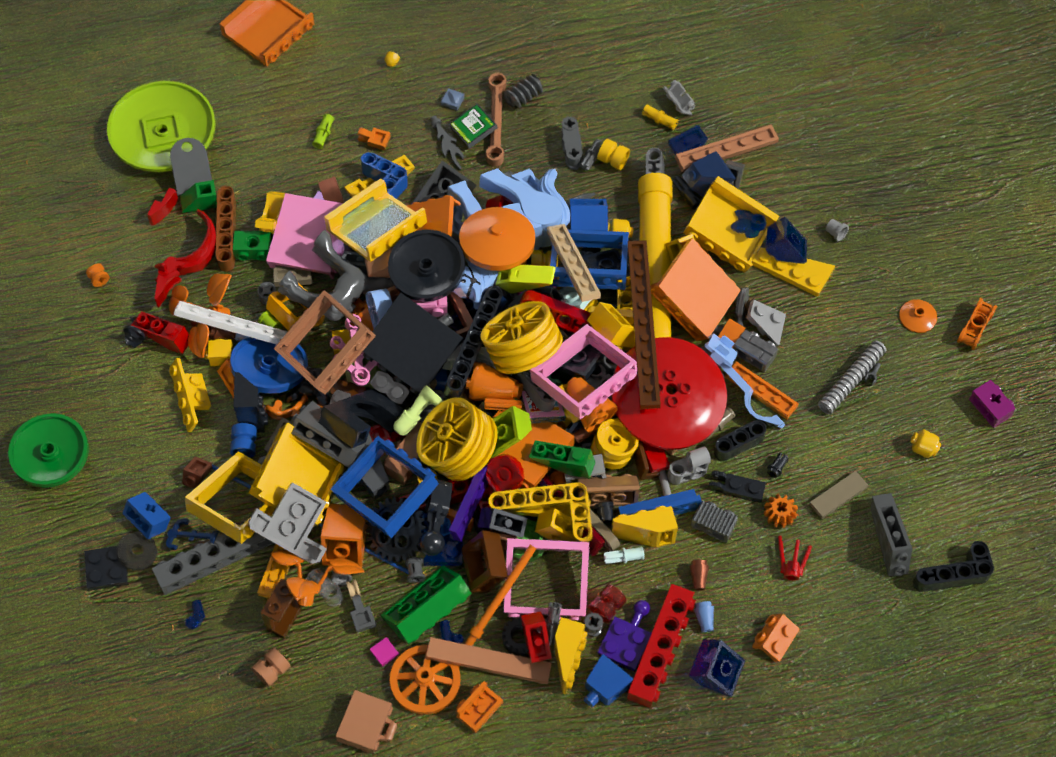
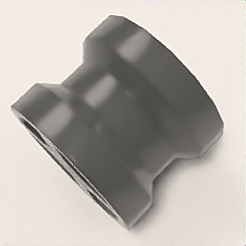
M264 282L257 289L259 300L264 305L268 301V296H265V294L270 295L276 291L273 283Z

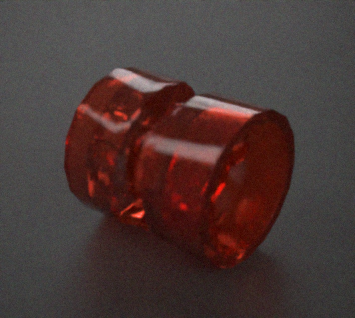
M607 584L600 591V597H595L589 604V608L592 613L599 614L603 622L609 623L616 615V610H620L627 602V599L618 588Z

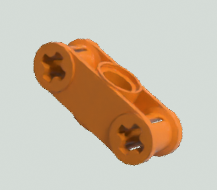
M980 298L968 323L960 333L957 342H962L974 350L998 306L990 305Z

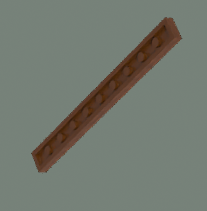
M647 240L628 241L640 409L660 408L661 403Z

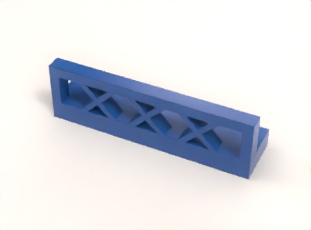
M694 489L620 506L618 507L619 515H632L640 510L650 511L659 506H672L674 515H679L697 510L701 503V497L696 495Z

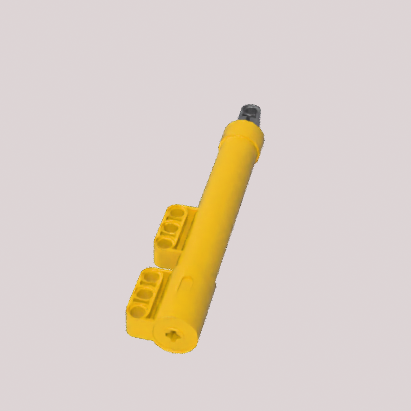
M651 148L647 151L646 174L638 180L640 241L647 240L650 286L659 282L671 265V258L666 243L671 241L672 179L665 174L662 151L658 148ZM630 276L626 277V286H630L626 287V290L617 289V309L633 310ZM651 294L655 338L671 337V314ZM624 347L621 349L623 352L629 351L631 348ZM673 386L666 387V391L669 394H673Z

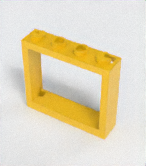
M238 451L185 497L186 511L242 544L254 534V531L250 529L249 519L239 526L204 504L240 472L255 479L262 465ZM264 504L259 510L271 517L275 509Z

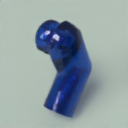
M201 600L191 603L194 614L185 620L186 627L192 630L198 628L205 619Z

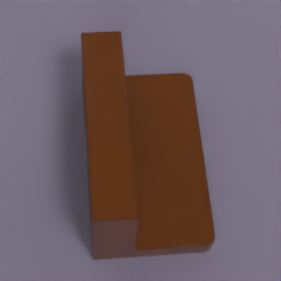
M639 440L638 447L633 455L640 480L659 478L660 471L650 472L643 443Z

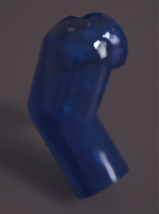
M448 620L441 621L439 624L442 640L461 644L463 636L460 633L457 635V633L451 632Z

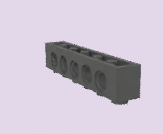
M254 532V537L246 539L242 544L225 534H219L214 544L210 543V541L197 544L187 552H180L168 561L159 562L152 570L164 595H168L274 544V542ZM232 542L236 543L234 547H227ZM213 551L218 552L215 556H209ZM199 560L198 564L190 565L192 561ZM175 569H181L179 573L172 574Z

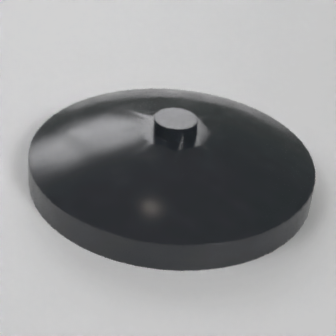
M418 230L404 236L393 247L388 260V271L395 288L406 297L416 301H435L446 297L458 287L464 276L465 259L459 244L448 234L437 230Z

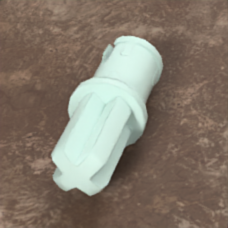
M643 547L622 548L621 550L604 553L605 564L618 562L625 564L627 561L644 559Z

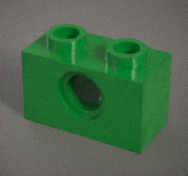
M234 231L233 253L235 260H266L273 238L272 232Z

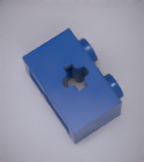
M146 492L128 499L122 513L147 539L165 532L171 519L168 513Z

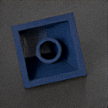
M717 151L695 161L682 174L689 187L702 197H704L711 183L718 176L729 184L736 179Z

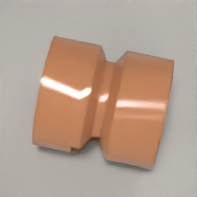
M272 647L264 655V660H258L251 669L266 686L270 687L278 679L277 675H283L291 666L286 658Z

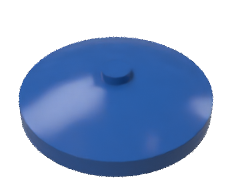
M249 337L240 341L231 353L230 368L233 376L235 377V372H239L257 387L260 393L288 391L300 384L304 378L274 349L276 344ZM298 344L290 354L307 368V355Z

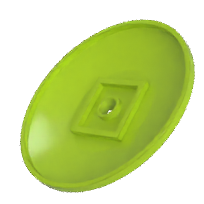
M174 81L151 82L131 90L113 107L107 123L108 140L115 154L126 164L149 172L172 170L170 152L173 145L180 139H196L207 149L215 132V115L207 98L197 89ZM160 129H167L165 133L158 132ZM183 143L182 150L190 152L192 150L191 144Z

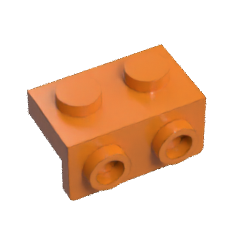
M773 614L766 619V625L756 635L752 647L754 649H761L774 662H780L800 629L784 614Z
M485 681L480 685L476 684L471 690L469 698L467 700L463 699L456 707L457 718L475 733L503 704V699L489 689Z

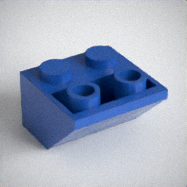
M570 199L569 223L571 230L608 231V206L606 199Z

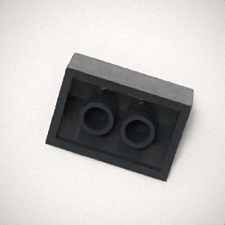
M235 372L234 411L238 423L252 424L257 428V433H264L265 425H268V414H266L263 396H260L258 388L242 374Z

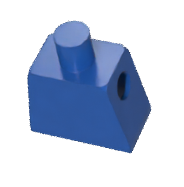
M603 654L585 682V688L589 693L584 698V701L590 707H594L599 700L608 706L630 689L633 678Z

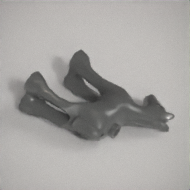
M323 230L315 240V246L312 251L341 276L333 292L329 294L350 313L355 310L356 305L354 303L360 295H366L369 291L388 289L394 286L390 278L368 277L360 268L343 259L333 249L331 236L326 230ZM288 271L282 278L277 291L307 308L320 295L307 292L300 287L295 275L291 271ZM333 305L324 314L331 321H338L344 316Z

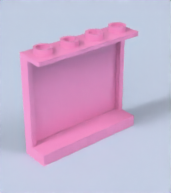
M285 193L266 259L270 268H275L278 265L328 274L331 279H334L337 272L314 253L312 249L315 246L314 242L323 230H326L324 216L343 203ZM328 232L331 236L333 249L342 256L344 253L343 242Z

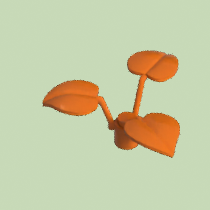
M214 274L210 278L207 286V295L210 297L209 302L213 306L207 309L230 315L229 308L223 307L219 303L225 294L232 276L231 274ZM177 285L171 292L169 311L173 316H175L174 311L179 301L186 302L188 290L185 286ZM198 323L197 327L191 328L188 336V346L191 352L200 358H204L209 338V328L206 324Z
M286 549L271 552V558L281 565L297 566L298 577L288 578L286 585L297 600V603L302 606L313 605L314 595L320 592L321 585L330 571L333 570L338 574L364 573L363 568L355 562L344 558H336L330 560V566H328L317 584L314 581L302 579L300 563L305 562L304 559Z

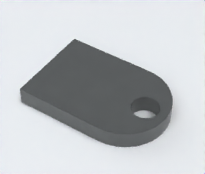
M183 138L177 141L171 149L170 161L177 195H182L195 183L210 181L212 177L204 145L193 138ZM190 143L192 146V150L190 152H184L182 150V144Z

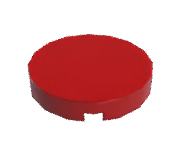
M500 454L488 462L486 478L489 485L495 491L516 490L522 486L524 470L521 463L515 457L509 454Z

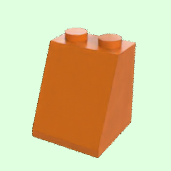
M330 503L327 507L321 532V545L327 548L322 557V565L330 566V560L336 558L351 560L360 567L363 565L367 535L365 531L368 528L366 522L368 521L347 505Z

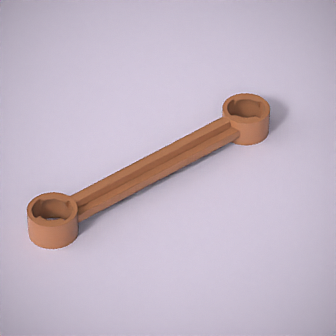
M494 73L489 77V89L492 91L491 119L497 124L498 128L490 133V147L486 151V161L491 166H499L504 162V150L501 148L502 94L506 89V77L502 73ZM494 81H502L497 86L492 84ZM493 153L500 154L498 157H495V159L489 157V155Z

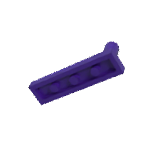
M487 464L477 474L469 478L472 479V482L449 529L454 540L462 541L488 484L486 478Z

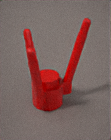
M779 535L780 573L784 574L783 577L787 580H799L803 576V570L812 546H808L802 563L799 566L800 563L797 562L800 540L797 539L793 560L785 564L782 536Z

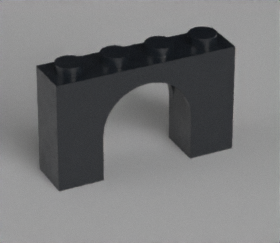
M373 388L324 406L318 423L354 448L366 443L371 426L357 416L369 418L392 433L395 431L394 423L401 416L404 408Z

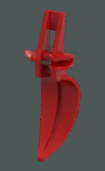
M199 209L197 214L208 228L201 246L188 256L179 258L170 256L164 262L155 265V268L159 270L158 276L154 279L157 282L154 298L158 308L166 299L168 292L182 281L179 276L202 271L209 264L216 250L215 227L206 213Z

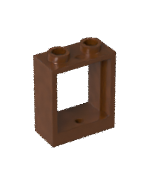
M488 529L482 530L462 547L468 586L471 592L488 593L508 577L499 532H491ZM482 549L484 552L485 563L487 568V571L485 572L480 550Z

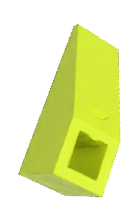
M519 265L512 269L502 270L498 272L496 285L511 294L522 292L525 289L531 290L549 286L553 283L556 267Z

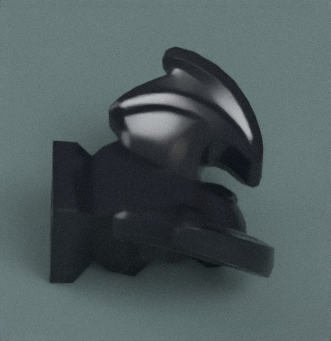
M306 368L316 378L323 372L320 368ZM303 378L302 383L290 395L286 396V403L302 395L315 396L317 402L322 406L329 405L331 400L328 392L326 394L322 393L306 378Z

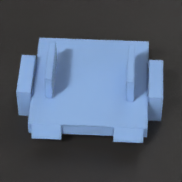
M715 334L710 335L709 342L704 345L712 353L710 357L719 366L724 362L729 367H732L738 353L732 348L735 343L725 335L721 338Z

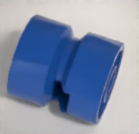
M238 423L232 426V441L230 445V454L232 456L238 451L249 458L256 455V444L254 442L257 437V428L254 425Z

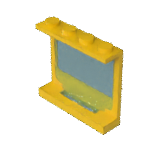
M381 178L324 216L326 230L370 262L394 247L404 236L415 232L427 223L425 208L422 207L415 212L387 193L386 183Z

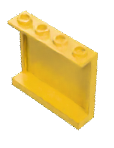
M718 176L711 183L683 234H693L695 241L702 245L704 249L713 252L721 260L727 261L735 269L745 273L753 265L754 257L772 225L779 218V215Z
M287 422L279 429L248 493L276 509L289 484L293 482L327 502L314 526H318L323 520V511L331 502L329 498L333 492L330 489L337 482L338 478L343 475L346 467L341 462L293 435L291 432L294 426Z

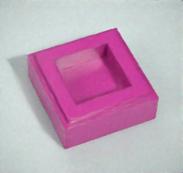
M387 637L370 649V652L382 667L399 655Z

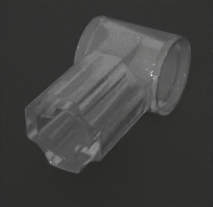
M319 568L313 569L305 580L314 581L318 584L324 573ZM326 577L318 594L325 599L327 605L332 607L338 606L343 601L341 589L338 584ZM337 592L335 596L328 597L330 593Z

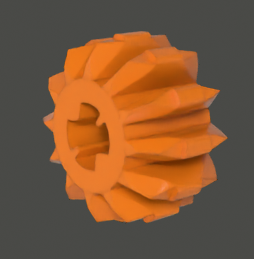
M778 493L775 498L770 497L768 502L765 503L764 508L766 510L764 511V516L768 517V523L774 522V527L781 524L782 528H784L786 523L791 525L793 524V519L797 518L798 514L796 511L798 507L793 505L794 499L787 500V494L781 498Z

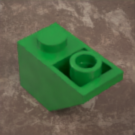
M214 180L195 183L180 196L183 213L217 207V191Z

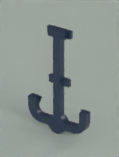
M182 518L176 521L173 528L168 531L166 546L170 550H176L178 545L172 544L173 539L176 537H188L189 541H193L194 538L209 539L210 543L214 544L219 531H213L212 533H197V530L192 532L178 531L180 525H188L190 521L187 518Z

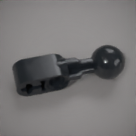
M436 479L439 483L438 486L426 498L425 513H427L428 531L424 532L419 539L420 550L428 556L438 555L445 546L444 537L440 533V526L444 524V518L449 511L452 483Z

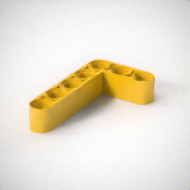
M582 483L499 491L492 493L489 497L488 502L491 508L506 512L570 505L574 537L578 542H589L592 539L589 495L586 486ZM578 488L584 490V494L580 498L573 496V492ZM556 491H562L564 493V496L561 500H555L553 498V495ZM542 493L544 495L543 500L535 502L533 500L535 494ZM516 496H523L524 500L521 504H514L513 500ZM496 498H503V505L495 507L493 504ZM580 508L586 510V515L582 518H578L575 515L576 511ZM582 528H586L589 531L585 538L578 537V531Z

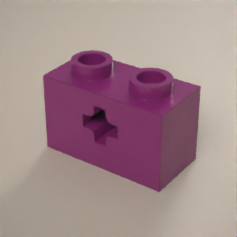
M992 380L973 390L969 398L971 403L993 428L1011 418L1016 409L1013 402L1007 399L1002 393L1001 388L994 384Z

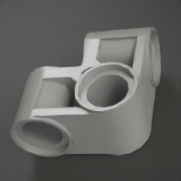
M701 447L688 451L685 458L671 463L667 473L668 481L678 485L704 476L711 462L707 448Z

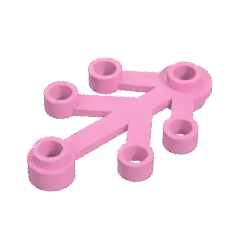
M353 314L359 321H361V318L358 315ZM347 318L345 320V327L349 330L350 338H352L359 328L356 325H350L349 323L352 322ZM334 336L330 340V346L333 349L339 348L341 350L346 345L339 336ZM336 340L339 344L337 345L333 341ZM363 351L354 361L355 367L351 364L347 369L351 374V380L358 386L366 385L370 381L369 372L374 366L379 365L378 362L373 360L363 367Z

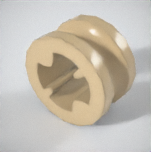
M356 579L352 583L346 582L351 599L356 595L361 596Z

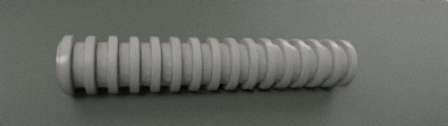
M877 340L872 341L847 372L840 377V380L818 402L819 408L824 413L832 414L833 410L843 402L851 390L858 385V382L865 377L869 370L886 353L887 350L884 344Z

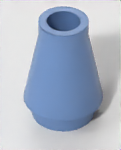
M711 601L696 603L694 611L702 633L714 631V606H712Z

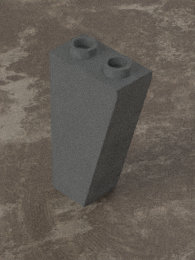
M311 401L308 406L304 405L299 414L296 413L290 422L294 426L291 433L350 468L360 456L365 444L352 448L318 423L322 410L318 404Z
M368 434L366 443H364L365 446L361 454L372 443L370 434ZM380 458L359 481L374 500L390 489L389 479Z
M892 493L872 496L870 509L888 576L908 574L912 546Z

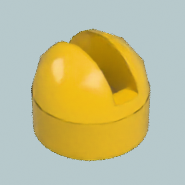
M389 51L385 56V63L389 67L396 66L400 57L396 53Z

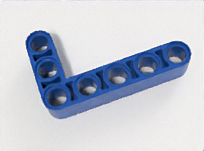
M371 152L364 153L361 156L362 173L375 181L380 178L384 180L387 193L397 199L408 186L407 170ZM371 221L351 235L359 237L365 234L370 228Z

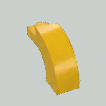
M275 191L267 193L264 212L255 221V227L259 228V231L272 232L274 234L285 193Z

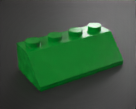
M441 566L383 612L381 617L401 640L410 644L416 641L423 632L434 627L436 622L442 617L449 615L451 610L458 604L465 602L472 593L461 575L445 566Z

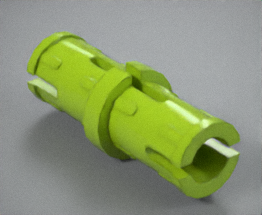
M323 115L321 124L316 129V136L312 142L313 147L317 149L323 148L326 137L330 135V128L334 121L332 115Z

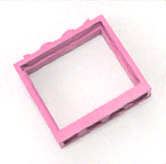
M586 324L564 341L552 357L530 369L532 382L581 420L584 416L589 415L600 403H604L610 395L619 391L625 383L635 378L637 375V362ZM588 344H591L622 369L578 403L547 377Z
M507 538L506 568L508 577L512 572L513 549H527L531 544L537 548L536 550L582 552L580 610L561 609L559 620L561 616H569V620L581 621L582 617H586L589 542ZM511 588L504 597V613H508V617L519 618L520 614H530L539 611L542 612V615H548V608L511 606Z

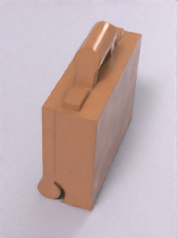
M354 690L336 734V741L374 754L378 749L379 741H392L397 724L388 718L393 711L392 703ZM386 724H388L389 726L387 728L385 736H383L382 732L384 730V727Z

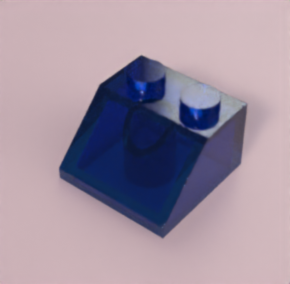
M785 216L767 227L766 251L770 256H773L777 261L801 264L807 262V240Z
M703 639L689 677L705 688L732 697L745 659L722 640Z

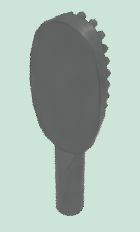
M748 287L740 288L741 292H739L738 300H736L738 302L736 303L735 316L737 317L735 318L737 323L742 326L746 316L744 304L749 300Z

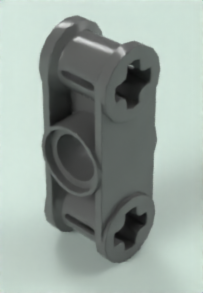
M566 117L562 121V147L566 166L569 169L576 170L580 168V163L582 162L581 136L577 120L573 117Z

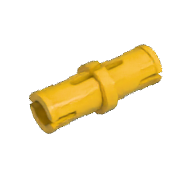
M648 104L644 107L642 115L672 130L676 128L677 124L675 123H678V119Z

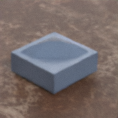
M448 88L441 101V105L458 111L465 96L461 92Z

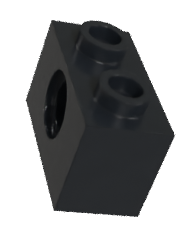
M482 508L477 527L516 538H523L528 518L496 508Z

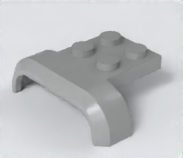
M293 482L289 484L271 517L256 508L248 521L251 530L312 564L320 562L327 550L326 547L307 538L327 502Z

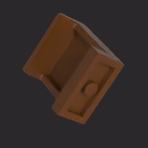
M283 578L280 579L262 609L261 616L267 631L285 638L303 606L297 603V600L286 585L287 580Z

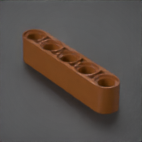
M222 186L217 192L216 259L220 270L228 272L235 267L233 241L234 231H236V199L234 191L230 186Z

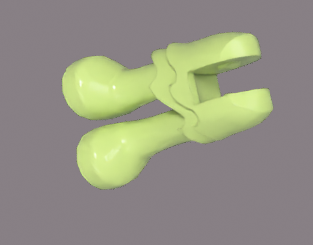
M426 385L421 390L412 407H409L407 411L404 409L401 416L395 421L394 430L399 435L405 436L422 419L420 417L421 412L430 404L437 406L443 402L442 399Z

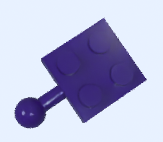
M639 600L635 603V614L630 623L614 617L598 650V655L602 656L604 654L611 661L635 672L652 634L638 627L642 616H646L650 611V605L647 601Z

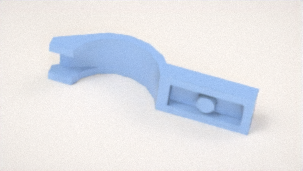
M722 362L720 367L745 393V406L751 416L765 424L783 428L785 424L777 415L762 417L753 411L751 407L753 389L732 367Z

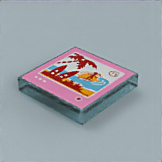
M523 390L520 400L523 402V411L530 415L531 423L565 421L564 408L559 402H555L552 411L543 412L537 408Z

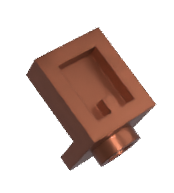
M195 456L183 469L182 484L195 489L212 470V463Z

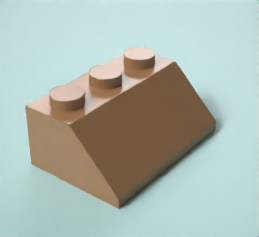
M624 474L615 477L606 475L604 479H602V476H591L590 479H577V483H582L587 488L590 507H594L595 504L602 502H613L614 506H624L638 502L640 487L637 476ZM581 488L577 489L578 498L584 494V490Z

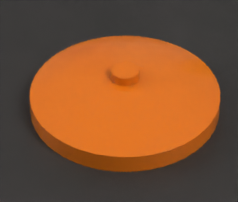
M503 207L486 208L475 212L464 221L459 233V245L466 259L472 264L486 270H508L521 265L530 257L535 247V231L531 222L515 210Z

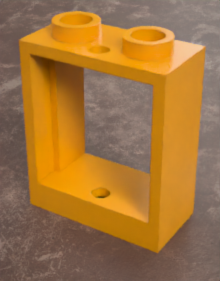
M274 291L268 296L266 309L289 331L291 326L301 316L296 317L283 304V302L290 300L286 295ZM324 315L313 326V328L323 324L325 318Z

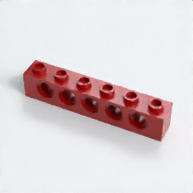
M671 584L629 689L628 700L651 708L653 702L657 703L661 693L658 690L660 683L664 685L668 675L665 672L667 665H672L675 654L672 653L674 647H679L682 636L679 635L681 629H686L689 618L686 616L688 611L692 612L696 600L693 597L695 592ZM678 607L682 612L676 613L672 609ZM672 625L675 627V630L669 631L665 626ZM665 643L668 648L661 649L658 644ZM658 661L661 666L653 667L651 662ZM649 679L652 680L654 684L652 686H647L643 683V681Z

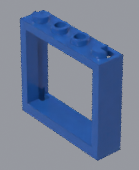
M568 229L576 247L622 249L621 270L588 268L599 289L626 290L629 232ZM552 244L550 266L556 267L558 254ZM556 267L554 277H559V280L553 279L552 285L549 286L574 287L565 268Z
M377 436L330 490L339 500L392 538L439 483L435 479L436 474L428 467L426 469L422 468V464L417 459L408 458L409 455L401 448L398 450L394 448L395 445L389 439L384 441ZM384 453L423 479L388 521L349 494Z

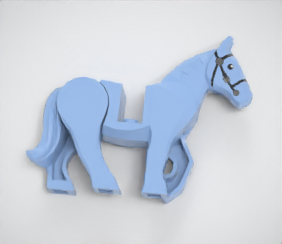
M498 168L480 175L479 187L510 199L514 204L503 206V208L515 210L531 222L535 231L534 250L552 245L547 234V227L560 224L567 226L570 222V210L565 200L554 187V181L557 177L555 169H549L540 180L534 176L530 169L516 173L511 178L503 174ZM465 180L449 186L447 195L453 196L454 199L461 203V205L455 206L453 209L452 238L458 243L460 229L463 224L461 222L463 214L465 219H467L475 212L482 210ZM465 257L468 266H465L462 281L453 292L460 298L471 299L475 310H478L482 296H484L488 287L495 284L499 271L480 268L472 264Z

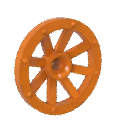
M418 645L403 652L394 662L390 673V686L396 701L406 710L421 715L434 714L448 707L456 698L461 682L460 670L457 665L441 662L430 668L431 660L426 659L429 645ZM425 654L424 665L421 667L412 657ZM405 662L416 671L412 673H399ZM449 666L453 673V679L435 674ZM424 674L428 675L425 679L421 677ZM398 680H415L402 693L400 692ZM435 682L452 686L445 697L439 691ZM419 687V704L417 705L406 698ZM430 688L439 702L425 705L426 691Z

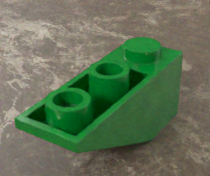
M536 440L529 455V459L570 476L590 479L595 465L591 449Z

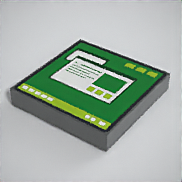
M475 104L449 123L450 128L469 149L498 128L497 124L478 104Z

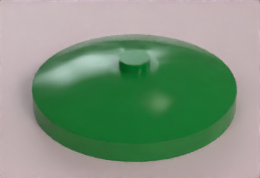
M56 413L43 414L26 421L14 433L8 449L9 462L16 475L25 483L41 488L55 487L68 482L82 470L88 458L89 443L83 428L74 419Z

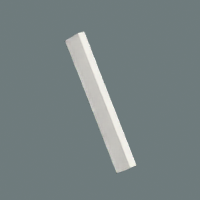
M179 301L174 311L175 316L276 345L287 334V331L183 301Z

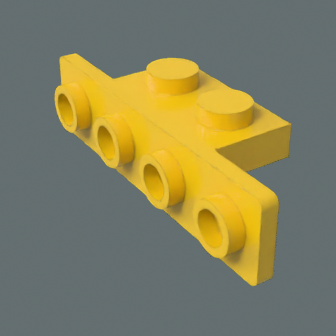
M176 358L169 368V374L174 382V391L177 393L178 406L182 411L183 424L186 426L187 432H192L198 424L195 410H209L211 403L203 375L184 374L181 360Z

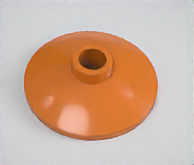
M915 299L906 302L901 307L899 318L902 325L909 331L925 333L935 326L937 313L928 302Z

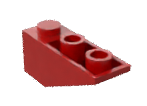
M142 311L131 324V326L143 331L147 337L169 350L183 354L188 347L189 333L184 326Z

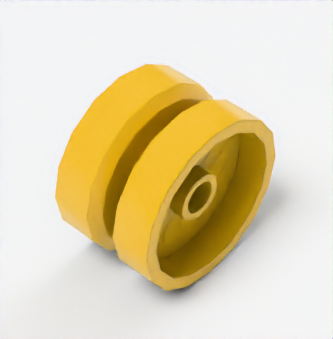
M608 419L599 426L591 442L590 449L593 455L602 454L605 468L621 469L631 460L638 447L639 439L630 434L619 419Z

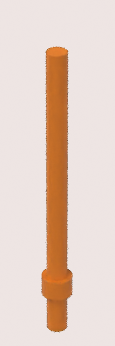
M531 544L528 546L477 625H474L469 633L471 634L465 641V645L473 646L477 638L480 639L484 633L483 629L536 551V547Z

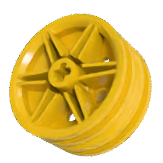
M539 301L521 303L502 311L484 326L480 336L496 370L505 374L520 373L542 364L558 351L563 341L562 334L554 322V317L548 305Z
M458 397L447 399L432 409L423 421L417 436V454L424 464L450 480L463 481L477 474L491 458L497 442V427L494 420L488 414L467 400Z

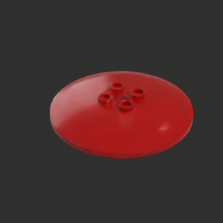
M655 338L660 408L640 409L637 373L634 379L629 380L619 391L611 395L612 402L616 404L618 409L616 415L628 432L645 444L666 450L689 448L708 438L721 422L727 404L725 380L715 361L700 347L678 338ZM634 346L626 354L637 362L636 347ZM617 365L613 375H615L622 368H620ZM673 386L676 393L669 394L666 391V387Z

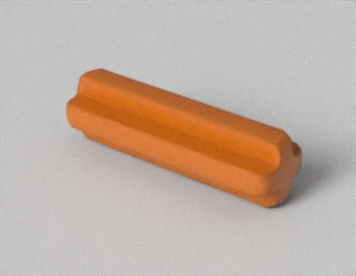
M485 398L484 408L489 410L505 411L512 406L521 410L523 408L522 400Z

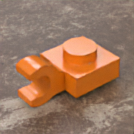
M360 128L358 140L362 142L368 141V146L385 151L391 137V132L378 128H373L372 131Z

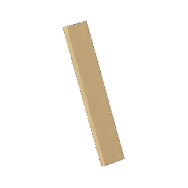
M560 224L547 227V234L581 301L599 299L601 293L566 225Z

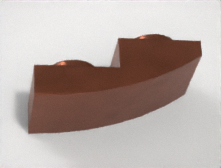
M335 176L318 183L324 200L345 203Z

